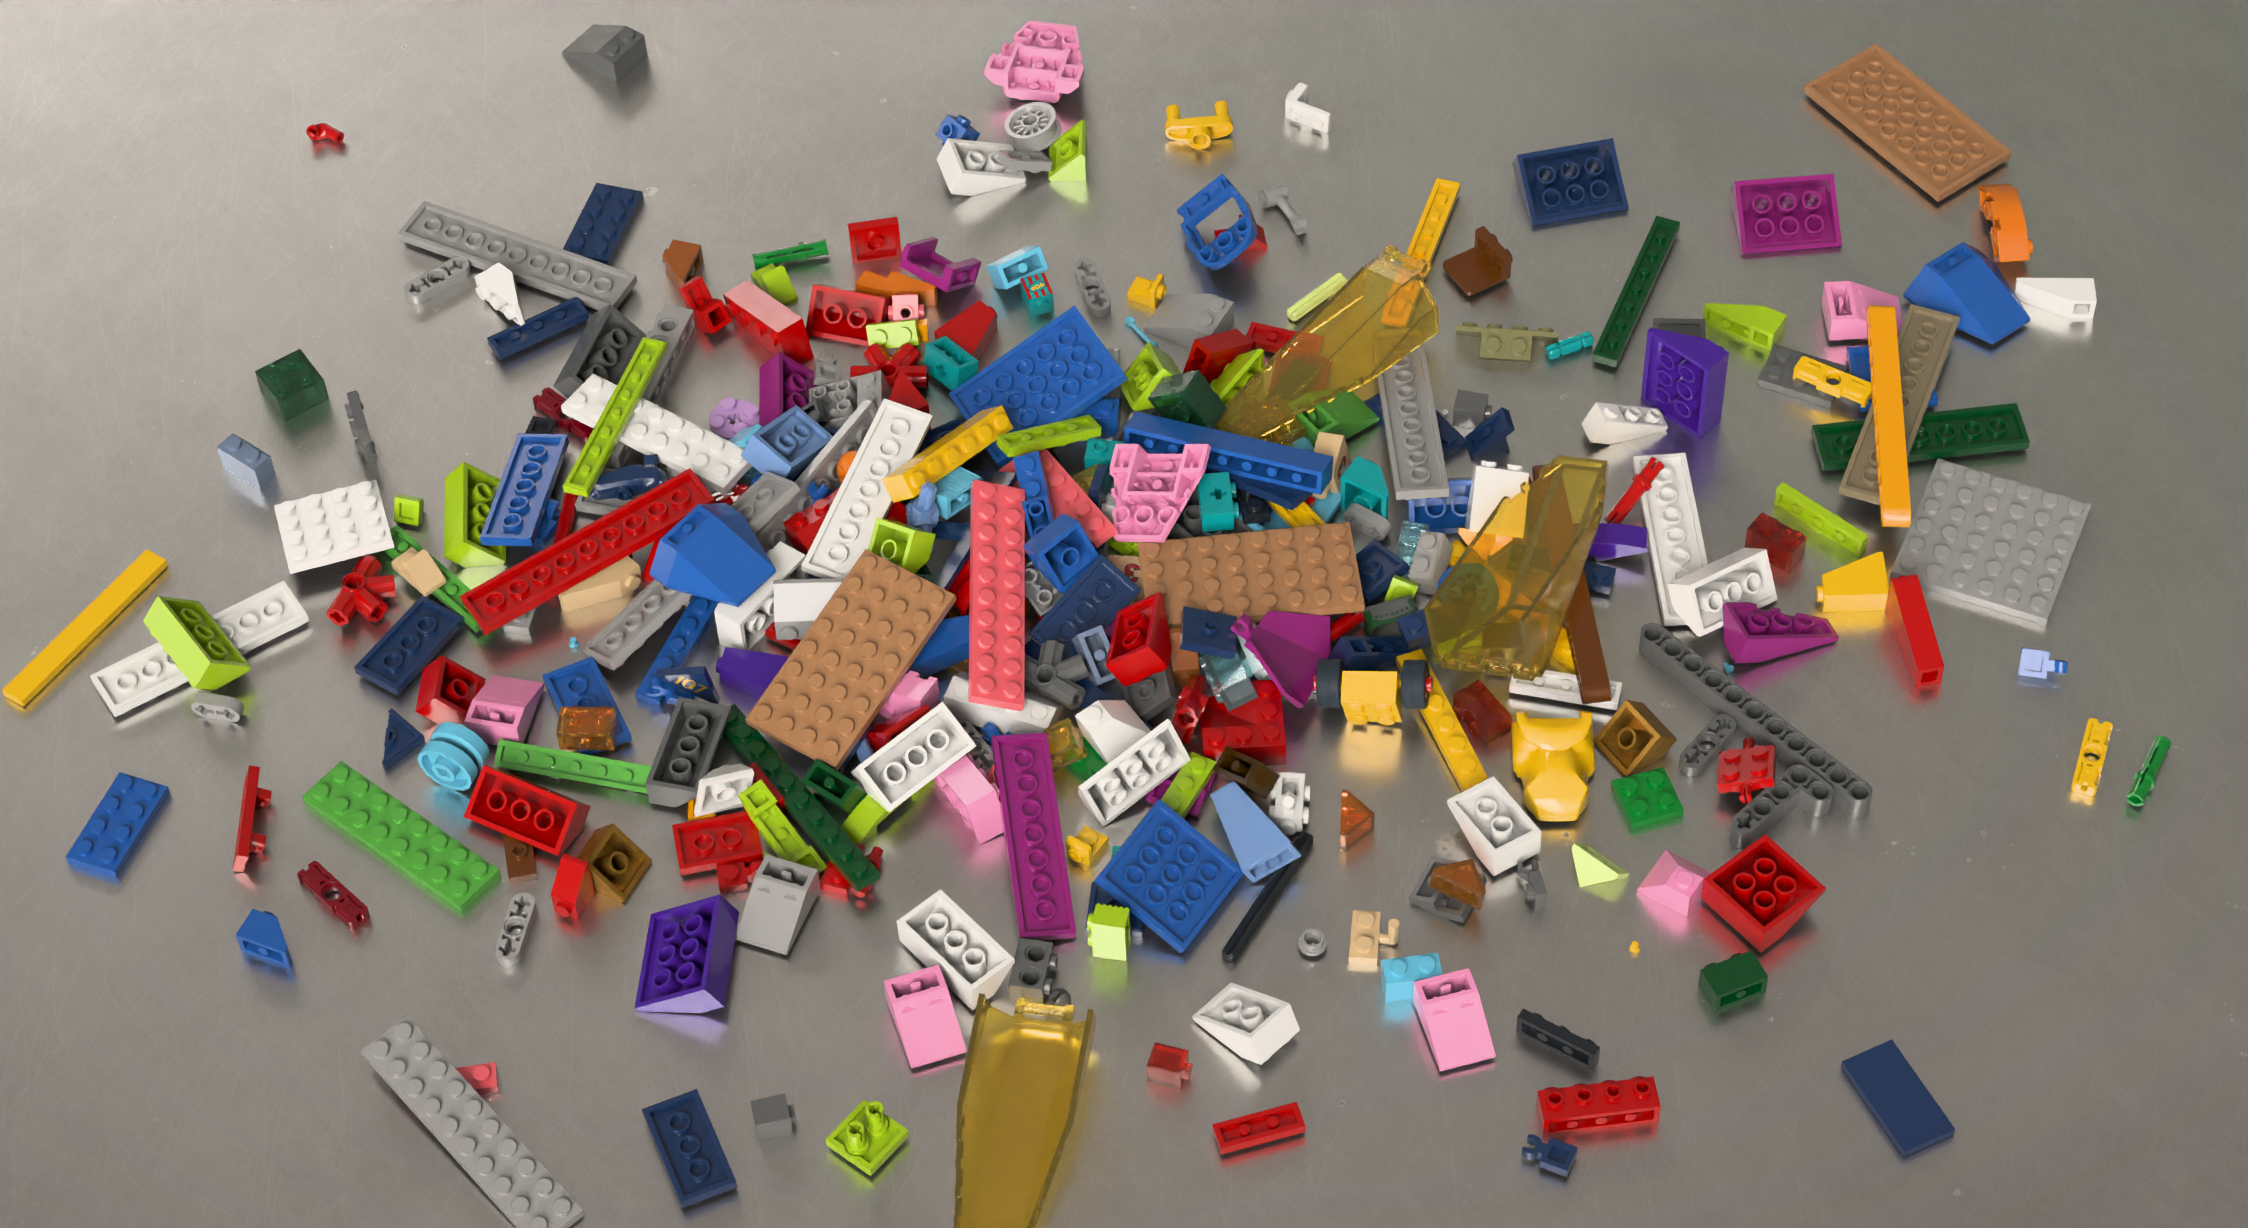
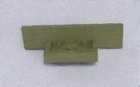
M1463 322L1462 326L1456 325V335L1481 337L1479 359L1530 363L1532 341L1558 343V332H1554L1552 328H1538V331H1530L1525 326H1513V329H1503V326L1499 324L1477 327L1476 323Z

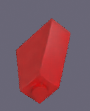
M978 300L935 330V340L946 336L980 362L998 330L997 313L991 306H987Z
M1237 328L1194 339L1182 373L1187 383L1186 387L1195 395L1202 394L1209 389L1214 379L1219 378L1228 363H1232L1238 355L1250 352L1254 342Z

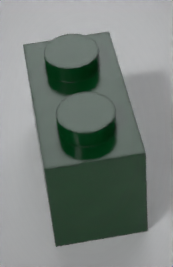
M818 759L815 760L801 780L814 795L847 815H850L856 806L868 795L856 782Z
M1750 950L1743 954L1736 953L1722 962L1706 965L1700 970L1698 986L1713 1011L1716 1012L1765 993L1768 975L1753 951Z

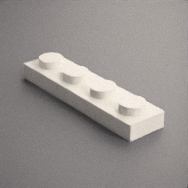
M1514 668L1509 692L1618 710L1622 682L1609 680L1611 701L1582 704L1576 675L1550 670L1538 672Z

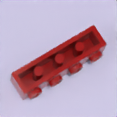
M1636 1076L1619 1081L1605 1080L1601 1083L1587 1085L1579 1083L1562 1088L1548 1087L1537 1091L1536 1100L1542 1136L1659 1122L1661 1109L1654 1076Z

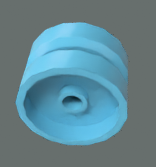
M443 722L438 724L430 737V742L425 744L417 759L424 773L433 781L453 790L464 791L470 788L490 753L483 739L472 730L453 722Z

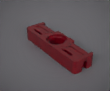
M549 387L542 390L541 396L536 395L533 397L534 409L538 408L552 420H557L560 428L567 433L572 432L584 441V445L586 444L593 428L574 418H561L564 414L562 413L561 405L566 401L564 397Z
M313 861L308 864V870L302 869L297 873L300 885L303 883L315 894L316 899L333 915L337 914L348 924L350 930H355L370 918L368 907L319 862ZM332 891H339L341 893L335 900L326 898Z

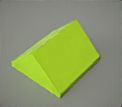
M1082 119L1050 145L1049 159L1053 162L1051 171H1048V179L1050 181H1086L1088 144L1085 120Z

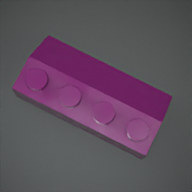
M780 352L759 368V425L762 428L795 405L802 408L809 403V389L818 387V385H813V370Z

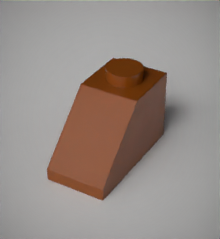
M673 239L669 248H666L663 253V263L666 265L667 275L676 288L696 277L704 262L701 245Z
M1181 628L1169 629L1172 646L1169 664L1174 686L1178 688L1186 686L1189 677L1193 678L1199 674V662L1197 652L1180 649Z

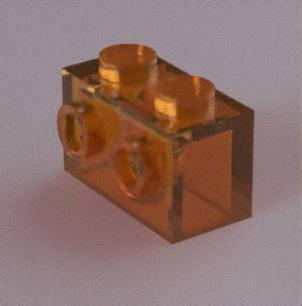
M560 707L556 731L560 750H614L618 728L615 707Z

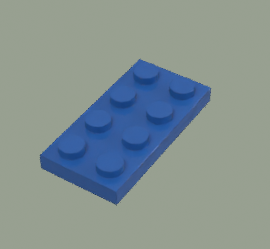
M593 657L542 675L543 682L578 753L594 755L632 740L631 733Z
M119 772L66 855L67 862L117 878L169 796L168 786Z

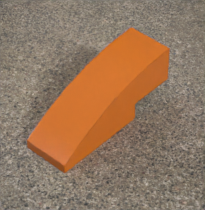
M864 270L855 283L857 291L889 297L898 294H919V304H924V308L934 307L938 303L936 286L891 271L887 277Z

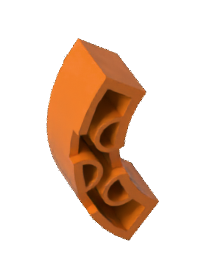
M2008 183L1978 185L1979 210L1983 212L1986 220L1993 222L1990 235L1994 262L2030 260L2029 254L2033 252V243L2031 239H2028L2025 217L2017 188Z

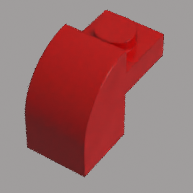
M696 276L677 288L686 308L694 310L696 326L702 332L713 334L732 322L722 299L712 298L702 276Z

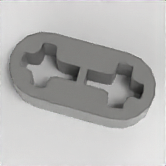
M1357 503L1350 504L1342 515L1345 522H1350L1351 528L1377 541H1382L1392 529L1386 518Z
M200 692L196 694L191 709L201 717L237 722L243 713L244 705L234 697Z

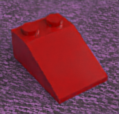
M1160 591L1117 611L1105 666L1124 687L1135 682H1141L1144 678L1160 673L1169 666L1172 646L1164 596Z

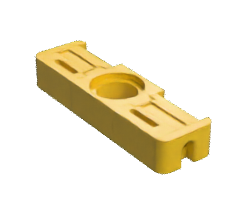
M1802 356L1794 367L1793 380L1798 378L1816 386L1817 390L1837 398L1843 396L1860 403L1862 408L1866 407L1868 400L1872 398L1870 382L1806 356ZM1837 379L1840 383L1831 385L1827 380Z
M2088 719L2071 791L2088 796L2096 795L2098 787L2096 785L2098 777L2101 775L2108 747L2107 741L2113 727L2112 723L2104 721L2101 724L2098 723V719ZM2086 753H2094L2099 757V760L2090 761L2084 755Z

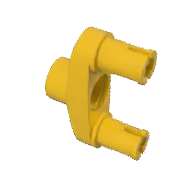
M1217 101L1214 104L1215 116L1181 119L1180 107L1178 105L1172 104L1167 106L1166 136L1175 141H1187L1196 150L1209 147L1212 139L1227 136L1233 130V121L1229 116L1228 103L1226 101Z

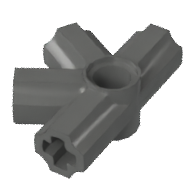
M1047 640L1041 645L1038 661L1025 654V683L1037 689L1044 698H1052L1070 710L1078 709L1084 702L1086 691L1074 682L1090 676L1080 653L1064 660L1065 645L1056 640Z

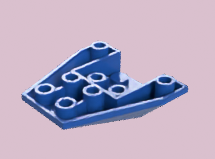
M1964 242L1927 263L1903 294V297L1913 305L1959 316L1960 323L1958 329L1992 345L2030 322L2029 315L1995 262L1978 248Z
M727 503L698 504L660 539L650 575L668 589L739 607L777 571L745 517Z

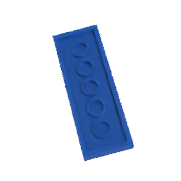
M518 433L480 535L482 545L533 546L569 445L568 434Z

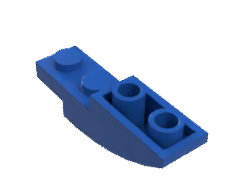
M1038 451L1013 458L1019 487L1025 489V501L1022 502V506L1025 511L1030 539L1056 519L1049 484L1045 477L1041 456Z

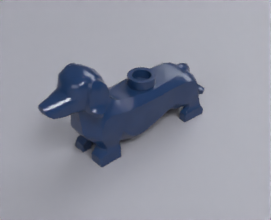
M657 454L644 456L643 465L631 464L608 473L602 472L589 497L595 500L610 498L628 500L632 495L644 494L668 481L665 471L660 469Z

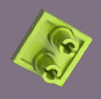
M863 1100L825 1140L829 1148L872 1176L909 1137V1131L884 1113V1107L881 1102L872 1101L869 1103Z

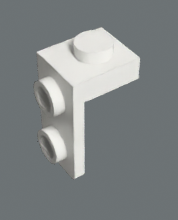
M1299 82L1294 90H1290L1287 94L1285 117L1328 133L1331 129V114L1308 105V85Z

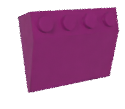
M1834 174L1734 181L1730 194L1732 212L1742 255L1842 247Z

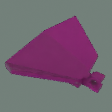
M1268 611L1254 628L1250 617L1243 612L1239 619L1232 624L1230 630L1246 640L1244 646L1255 654L1281 694L1297 708H1303L1314 690V675H1317L1319 660L1327 659L1330 655V616Z

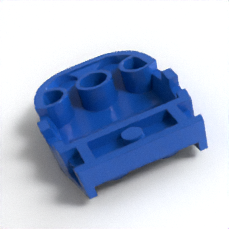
M1223 173L1177 209V213L1184 219L1181 227L1187 236L1188 241L1186 244L1188 248L1196 254V258L1202 265L1213 271L1223 268L1244 252L1253 243L1258 234L1257 224L1249 203ZM1233 197L1243 216L1206 246L1196 225Z

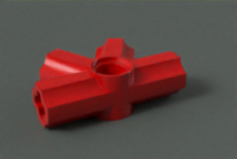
M909 343L902 344L892 357L884 345L872 344L863 353L869 366H851L850 378L881 370L892 390L897 376L901 372H904L916 388H927L929 385L928 366H915L921 359V355Z
M370 555L361 557L353 571L343 577L341 581L342 588L327 610V618L333 621L335 625L342 627L350 622L357 610L368 621L376 623L383 619L388 608L382 599L396 597L394 575L379 576L382 571V563Z
M1199 674L1193 678L1189 677L1186 686H1183L1175 707L1177 710L1172 720V725L1181 742L1187 745L1210 696L1208 692L1211 686L1208 684L1207 678Z

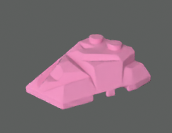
M1029 20L1014 34V41L1012 43L1005 42L1002 45V52L1000 54L993 53L990 56L984 70V75L993 84L1001 85L1004 94L1008 97L1044 103L1058 102L1063 93L1069 94L1079 87L1084 75L1076 26Z
M1115 444L1110 464V475L1114 479V488H1111V496L1115 499V509L1112 510L1113 525L1118 532L1114 535V539L1117 542L1164 543L1206 470L1211 446L1209 444H1185L1183 454H1148L1139 444Z

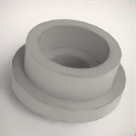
M1311 928L1301 934L1298 946L1305 955L1317 956L1325 951L1327 940L1320 930Z

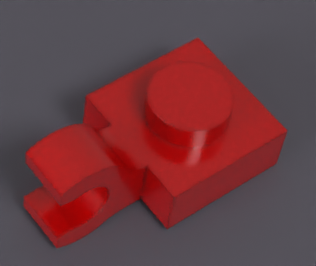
M744 861L717 866L720 894L748 890V883H753L762 861L753 862L748 867L745 866Z

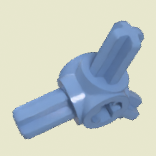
M925 482L921 486L919 497L910 499V503L905 504L908 525L931 533L932 529L937 526L939 511L937 504L934 502L937 491L936 485L931 484V482Z

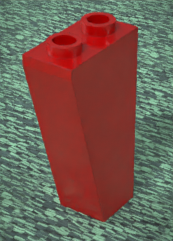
M1917 574L1892 578L1889 585L1885 615L1914 687L1941 683L1944 663Z

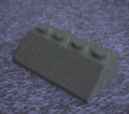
M611 304L605 306L591 316L553 386L569 398L592 374L617 385L646 334Z
M682 697L678 698L645 783L649 803L676 808L697 797L699 780L707 775L730 716L731 706Z

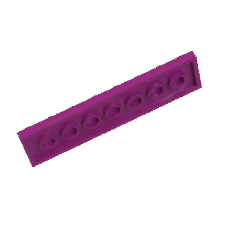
M1047 733L992 736L991 744L997 787L999 789V802L1018 938L1038 941L1075 938L1076 927Z

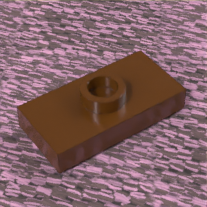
M503 834L510 884L538 879L533 845Z

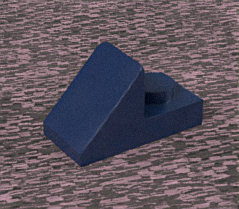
M1501 407L1465 436L1472 457L1497 455L1510 451L1506 437L1515 428L1509 410Z

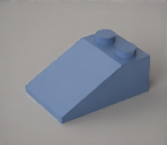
M795 405L752 434L741 456L761 474L768 471L792 481L815 459L833 436Z

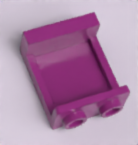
M931 237L908 243L904 247L901 254L900 267L941 290L949 292L975 284L981 261L975 258L956 263L935 252L938 243L937 238Z

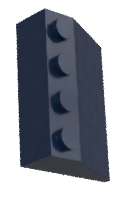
M1613 138L1519 154L1512 163L1517 187L1532 227L1629 209Z

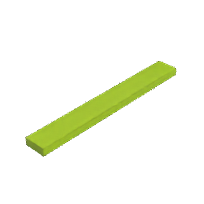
M646 337L642 338L563 484L564 492L589 497L668 349L667 342Z

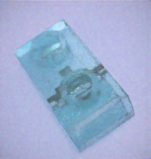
M1403 520L1396 555L1405 561L1411 569L1410 565L1413 564L1414 551L1417 550L1416 546H1418L1417 542L1420 541V533L1422 531L1430 532V527L1428 524Z

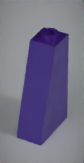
M725 647L722 657L717 659L716 673L720 675L721 685L759 700L789 657Z

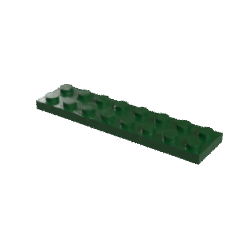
M2017 403L1925 413L1907 462L2028 449L2030 441ZM1865 419L1812 425L1811 433L1822 471L1847 468Z

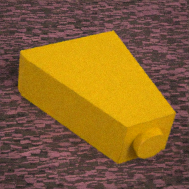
M1883 552L1874 553L1823 574L1820 586H1816L1815 589L1816 602H1821L1822 613L1885 611L1889 585Z

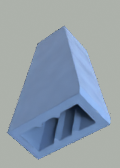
M1234 781L1223 785L1219 790L1210 794L1240 868L1253 883L1302 856L1293 843Z

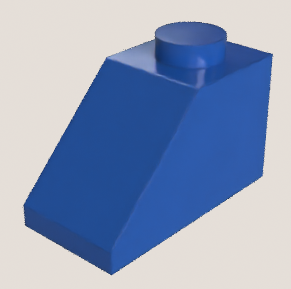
M252 909L236 933L241 951L290 968L293 962L278 918L271 912H261Z

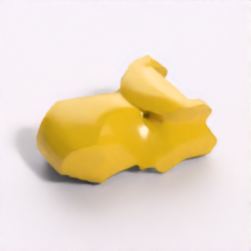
M1527 711L1517 712V722L1511 723L1512 769L1523 782L1522 802L1524 806L1539 821L1577 820L1585 807L1588 806L1590 790L1587 781L1595 770L1592 713L1589 711H1579V718H1528Z

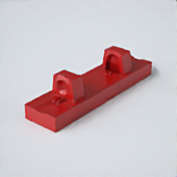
M249 765L244 780L232 871L244 872L249 852L263 853L265 848L266 836L253 833L252 826L255 807L268 808L271 802L272 791L258 787L260 767Z

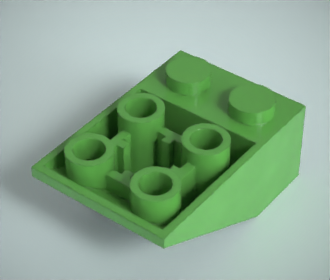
M1348 387L1307 392L1286 404V425L1297 436L1308 438L1313 447H1315L1319 432L1344 435L1346 440L1379 421V417Z

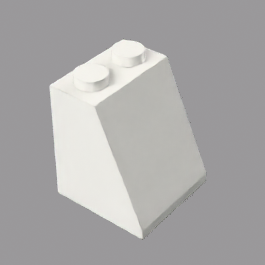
M1481 460V465L1474 464L1465 527L1471 532L1522 539L1529 473L1523 471V466L1507 464V468L1496 467L1497 462Z

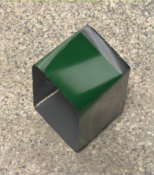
M1411 595L1365 607V610L1362 611V627L1367 636H1401L1398 630L1397 619L1418 611V608Z

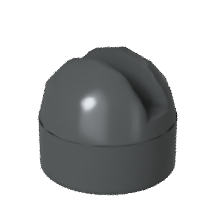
M1056 988L1051 991L1048 997L1050 1010L1061 1014L1070 1009L1071 996L1068 991L1063 988Z

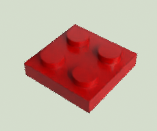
M897 217L848 224L853 265L902 258Z

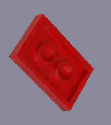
M746 811L672 825L681 876L714 870L719 865L742 861L750 863L764 859L758 829Z

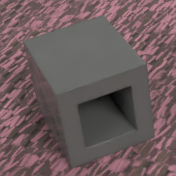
M1458 390L1453 408L1452 426L1475 429L1488 419L1492 414V406L1488 405L1489 394Z
M785 1093L750 1101L759 1141L793 1133L791 1122L797 1120L793 1103L787 1105Z

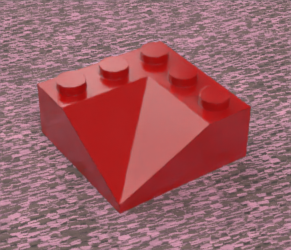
M1273 680L1251 681L1208 698L1203 714L1199 718L1202 755L1217 762L1227 746L1260 761L1266 766L1286 765V738L1281 692Z
M1765 834L1704 878L1701 899L1759 952H1763L1782 938L1825 892L1826 887Z

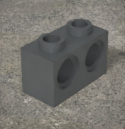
M1019 938L1014 958L1015 962L1012 966L1008 984L1009 1000L1043 1006L1045 996L1049 995L1052 991L1053 979L1050 978L1051 971H1056L1058 954H1054L1053 942Z

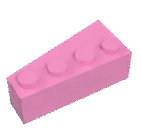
M910 670L907 674L905 673L879 713L889 719L925 704L930 707L931 711L940 704L938 678L929 676L925 680L919 678L920 674L918 672Z
M969 753L962 756L934 778L941 791L944 790L953 808H958L963 817V822L968 829L973 827L975 838L980 845L1004 832L999 802V789L994 782L989 783V779L982 768L977 769L976 763Z

